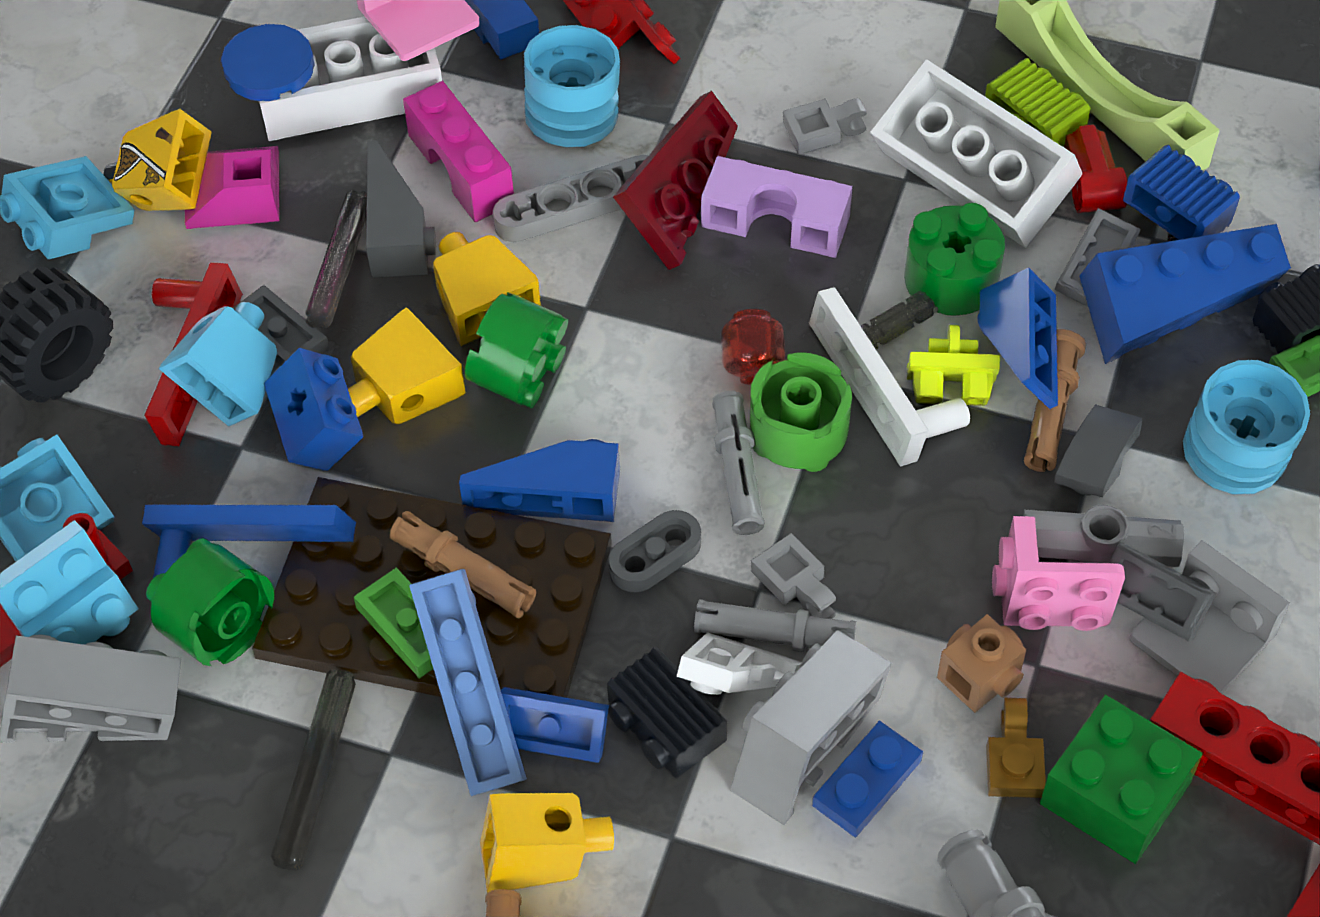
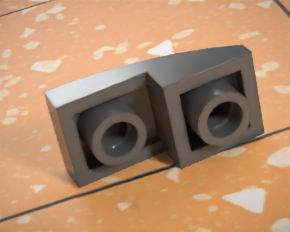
M1095 404L1071 441L1056 472L1054 483L1070 487L1082 495H1095L1103 498L1120 475L1124 455L1140 436L1143 418Z

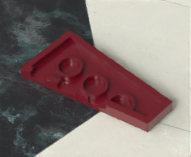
M712 90L700 96L613 196L669 270L681 265L686 255L683 247L687 238L694 235L699 223L696 216L701 206V196L717 156L726 157L738 128L736 122Z

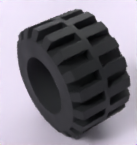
M40 267L32 274L27 271L19 275L15 282L12 283L10 281L0 293V378L28 401L35 400L37 403L46 402L49 398L54 401L61 398L65 392L69 391L71 393L78 388L84 379L87 380L94 373L93 370L97 364L102 362L105 357L104 351L110 346L112 336L109 335L113 330V320L109 318L112 313L104 302L59 268L53 267L49 270L47 267Z

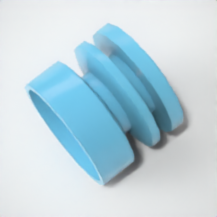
M570 25L557 26L542 31L530 40L524 52L525 120L534 135L549 144L562 147H584L601 141L613 131L618 120L619 96L617 88L619 85L620 59L618 48L608 36L596 29Z
M1238 360L1220 367L1207 380L1198 404L1187 425L1183 438L1185 459L1196 476L1212 488L1230 494H1255L1271 487L1284 473L1287 464L1292 458L1293 451L1299 445L1306 431L1310 417L1307 395L1295 378L1275 365L1259 360Z

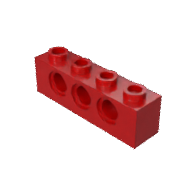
M1180 671L1150 721L1203 753L1194 775L1320 845V792L1310 790L1303 783L1311 782L1320 788V747L1318 744L1304 734L1293 733L1272 722L1257 708L1243 706L1219 693L1211 683L1202 679H1194ZM1202 727L1214 728L1218 730L1222 734V736L1211 735L1207 733ZM1252 754L1263 755L1267 757L1272 762V764L1262 763L1255 759Z

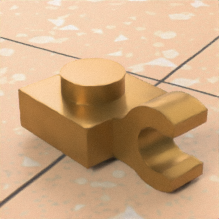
M1004 698V710H1001L1002 737H988L986 744L988 796L1042 798L1046 784L1043 738H1027V698Z

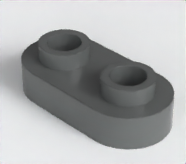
M671 510L658 515L618 542L612 548L609 555L610 577L614 584L628 592H642L653 587L688 563L698 554L701 548V527L694 516L685 511ZM676 539L681 540L683 544L672 546L668 542ZM631 567L643 569V571L637 573L628 572L627 570Z

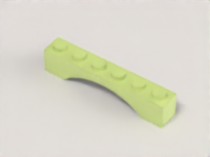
M999 0L995 27L1039 67L1048 70L1057 83H1062L1063 87L1068 88L1070 93L1076 92L1081 95L1086 103L1089 104L1090 112L1141 158L1147 161L1162 147L1170 145L1172 151L1177 150L1179 154L1187 155L1194 161L1196 166L1200 165L1202 171L1209 168L1220 129L1188 102L1171 101L1154 96L1122 76L1102 57L1088 39L1076 20L1067 0Z

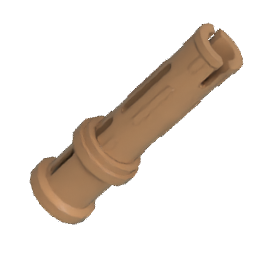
M1057 329L1058 406L1049 409L1039 399L1036 403L1029 444L1024 457L1025 465L1034 471L1045 472L1046 460L1048 461L1047 469L1049 471L1055 469L1069 395L1078 388L1080 377L1076 369L1078 359L1085 353L1086 342L1083 337L1070 330Z

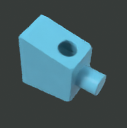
M241 302L235 310L232 307L224 306L200 319L161 363L159 370L227 426H231L258 414L266 391L264 382L271 375L277 349L276 345L258 330L264 320L263 311L252 303Z

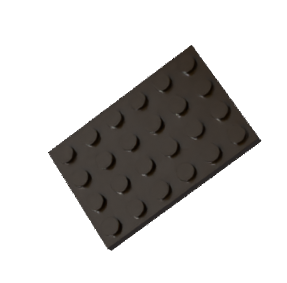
M322 477L317 478L307 505H337L356 522L354 541H293L274 590L272 609L270 607L267 608L252 647L255 659L442 697L434 669L419 679L359 612L354 601L355 595L396 567L411 584L447 574L442 570L433 571L425 566L426 560L390 539V531L398 517L402 518V513L409 511L424 523L440 532H451L458 537L457 542L465 548L496 565L515 579L536 589V596L527 612L524 611L521 618H516L510 612L503 609V607L490 601L473 589L471 591L476 598V608L500 690L503 687L567 698L611 549V533Z

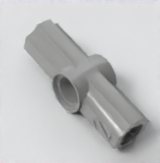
M1108 505L1094 506L1088 509L1085 514L1024 510L1023 516L1035 517L1038 557L1078 560L1080 563H1109L1117 545L1124 543L1165 566L1179 567L1181 564L1184 543V525L1181 524V520L1126 517L1122 511ZM1095 536L1104 537V538H1106L1107 540H1101V539H1098V538L1095 537Z

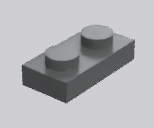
M265 285L241 301L252 303L263 311L264 320L258 330L276 345L277 355L275 362L281 366L298 348L320 354L330 349L327 336Z

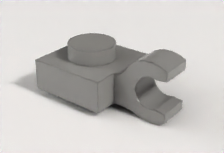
M858 98L848 100L832 108L829 107L826 99L784 110L783 124L798 155L841 143V133L847 136H856L865 132L866 126L861 117L866 115V110Z
M792 533L751 560V572L783 605L797 597L803 609L809 610L810 616L829 619L836 616V612L829 606L836 601V597L827 586L820 582L824 578V565Z

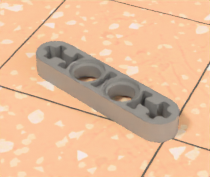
M649 155L627 158L500 199L493 209L495 232L505 241L519 242L621 210L613 196L621 188V181L624 184ZM601 185L613 190L606 197H595L589 193L592 188ZM555 199H563L570 203L566 209L561 211H553L546 207L548 202ZM533 208H537L538 216H535ZM510 216H516L519 221L514 222Z

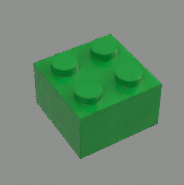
M1105 694L1048 774L1040 805L1136 864L1191 784L1203 753Z

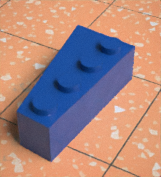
M1277 224L1097 253L1079 277L1105 364L1131 350L1147 346L1166 334L1177 329L1182 330L1212 313H1219L1262 293L1269 285L1276 283L1291 267Z

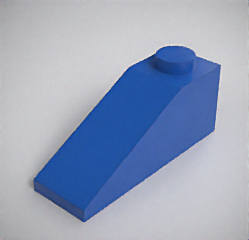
M1028 267L980 290V312L977 315V320L983 334L990 339L1019 380L1051 409L1058 406L1056 294Z
M597 439L585 441L567 440L462 474L459 481L462 505L521 516L614 522L620 476L619 443H606Z

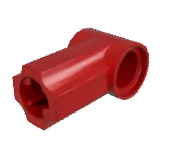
M1095 125L1079 126L1076 131L1066 135L1064 144L1065 149L1075 154L1083 173L1072 188V198L1076 212H1096L1098 208L1103 211L1126 208L1127 203L1123 201L1128 182L1126 173L1122 167H1115L1105 132L1099 131Z

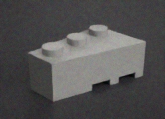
M838 630L822 646L818 643L814 644L805 655L800 669L795 674L789 671L786 672L777 683L772 697L766 703L762 701L756 702L748 712L742 726L747 731V735L730 791L785 825L794 813L793 806L798 790L805 781L814 787L823 775V770L817 767V765L836 745L841 749L845 746L880 699L892 663Z
M16 635L0 726V742H15L16 733L47 732L48 742L66 741L67 732L98 731L99 741L167 740L175 715L181 658L169 657L157 650L133 652L113 649L111 646L100 642H90L83 645L61 642L48 635H32L30 637Z

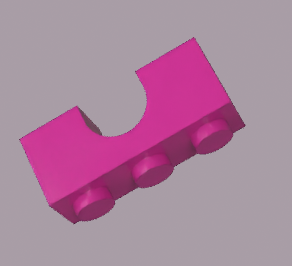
M443 80L403 98L408 136L430 164L440 159L443 161L450 177L453 195L475 223L492 215L494 206L500 199L514 194L512 171L508 162Z

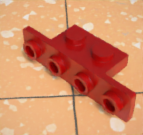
M563 0L583 27L596 29L608 36L618 49L641 29L651 43L673 64L681 59L671 47L676 42V39L660 21L655 25L651 22L649 18L655 13L644 0Z

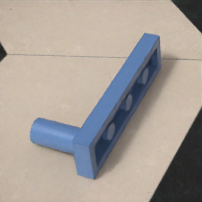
M465 569L456 570L409 585L470 795L474 796L526 780L525 771L476 608V598L471 591Z

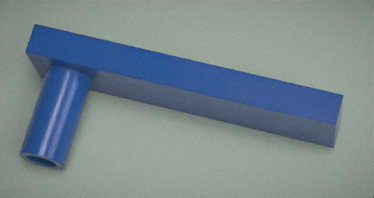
M145 505L142 525L160 537L154 578L161 573H166L171 565L186 553L191 545V541L201 538L208 541L353 542L356 522L337 505Z

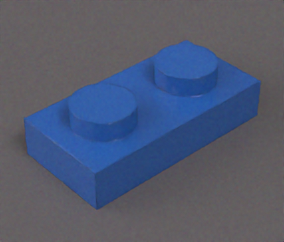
M507 687L501 689L518 749L599 763L603 755L609 705Z
M879 720L814 794L812 806L856 838L920 764L923 751Z

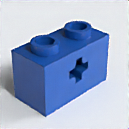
M298 348L264 382L288 462L328 471L364 437L338 358Z

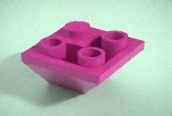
M278 146L207 152L196 208L185 210L186 229L279 221Z

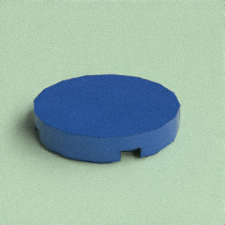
M278 24L250 27L235 35L224 47L221 58L225 79L229 82L230 88L240 96L257 101H273L281 99L280 94L286 93L291 90V94L301 90L312 77L315 66L309 40L300 31Z

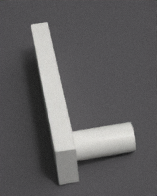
M836 288L818 291L809 325L832 361L840 368L841 375L847 384L849 383L852 392L900 467L918 461L927 438L969 425V409L961 398L915 410Z

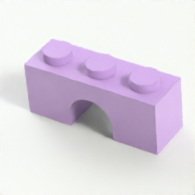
M717 156L701 196V227L746 237L751 223L758 217L768 214L780 215L792 223L791 248L836 258L850 218L852 186L832 180L796 174L787 170L760 166L743 160Z

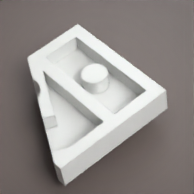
M707 632L682 655L677 677L690 680L691 687L700 692L718 695L722 691L731 693L776 687L786 672L789 671L795 674L800 669L802 662Z

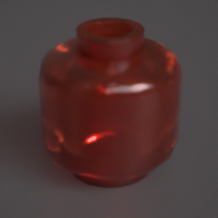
M761 309L738 311L733 315V319L723 326L721 331L722 363L728 373L740 377L741 383L752 385L756 373L763 365L772 361L773 365L786 360L784 329L778 320L771 317L770 312Z

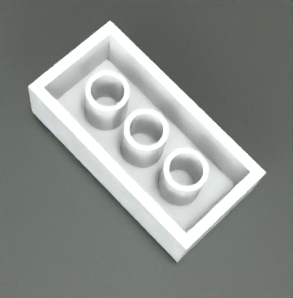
M365 16L298 29L310 42L315 66L312 77L301 90L294 94H291V90L280 94L281 99L260 101L268 140L273 141L405 114L403 98L442 81L441 69L435 48L407 61H402Z
M927 59L870 132L884 154L960 205L977 203L985 207L988 211V216L998 224L1002 233L1024 248L1029 245L1083 175L1075 154Z

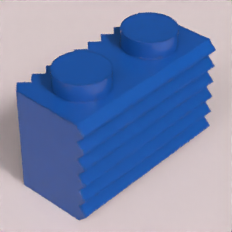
M1170 145L1162 147L1129 175L1123 197L1124 202L1179 240L1223 232L1232 223L1240 199L1238 191H1233L1227 182L1216 179L1215 176H1209L1207 170L1202 171L1200 165L1196 166L1194 161L1187 155L1179 154L1177 150L1172 151Z

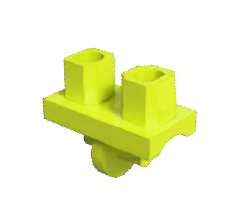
M949 325L947 339L929 338L928 352H910L909 363H907V380H912L915 402L925 404L941 403L943 400V381L962 382L961 399L964 400L966 405H987L992 385L995 383L1000 370V355L978 354V340L960 339V326Z

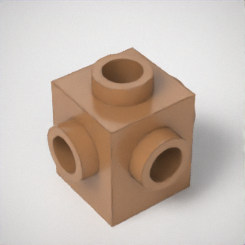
M987 614L972 627L969 624H965L951 636L947 643V648L941 652L937 678L976 713L997 694L1001 698L1006 697L1019 685L1024 676L1021 670L1026 648L1023 647L1020 638L1012 629L1007 626H1000Z

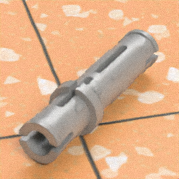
M725 391L714 396L712 402L718 433L714 437L716 451L722 454L733 522L732 529L736 534L750 535L761 531L765 524L761 512L757 479L751 449L755 445L754 435L747 428L743 395L736 391Z
M699 599L697 603V610L699 612L695 613V633L708 632L715 635L792 645L793 651L804 652L805 647L811 648L816 643L822 646L837 630L853 640L855 639L856 621L810 616L809 610L798 609L797 614L708 602Z

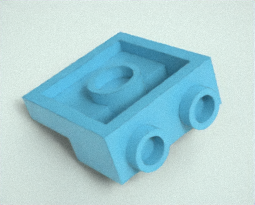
M87 156L9 173L3 177L2 195L0 196L1 217L7 223L15 221L22 229V237L27 248L32 251L39 249L48 260L90 249L92 234L133 223L135 209L125 198L114 192L112 184Z
M58 435L53 436L47 441L43 438H38L29 442L18 451L17 459L2 468L0 467V540L15 561H18L63 529L64 522L71 515L77 513L90 515L99 530L114 522V515Z
M75 520L0 573V606L21 635L25 637L48 635L61 642L84 645L95 642L103 635L114 636L121 633L130 622L129 616L139 609L118 576L106 564L84 529Z

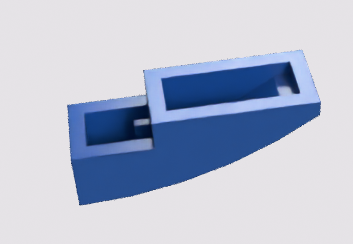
M465 0L479 16L480 25L474 28L475 32L483 44L490 43L500 60L525 51L530 40L539 34L538 18L524 0Z

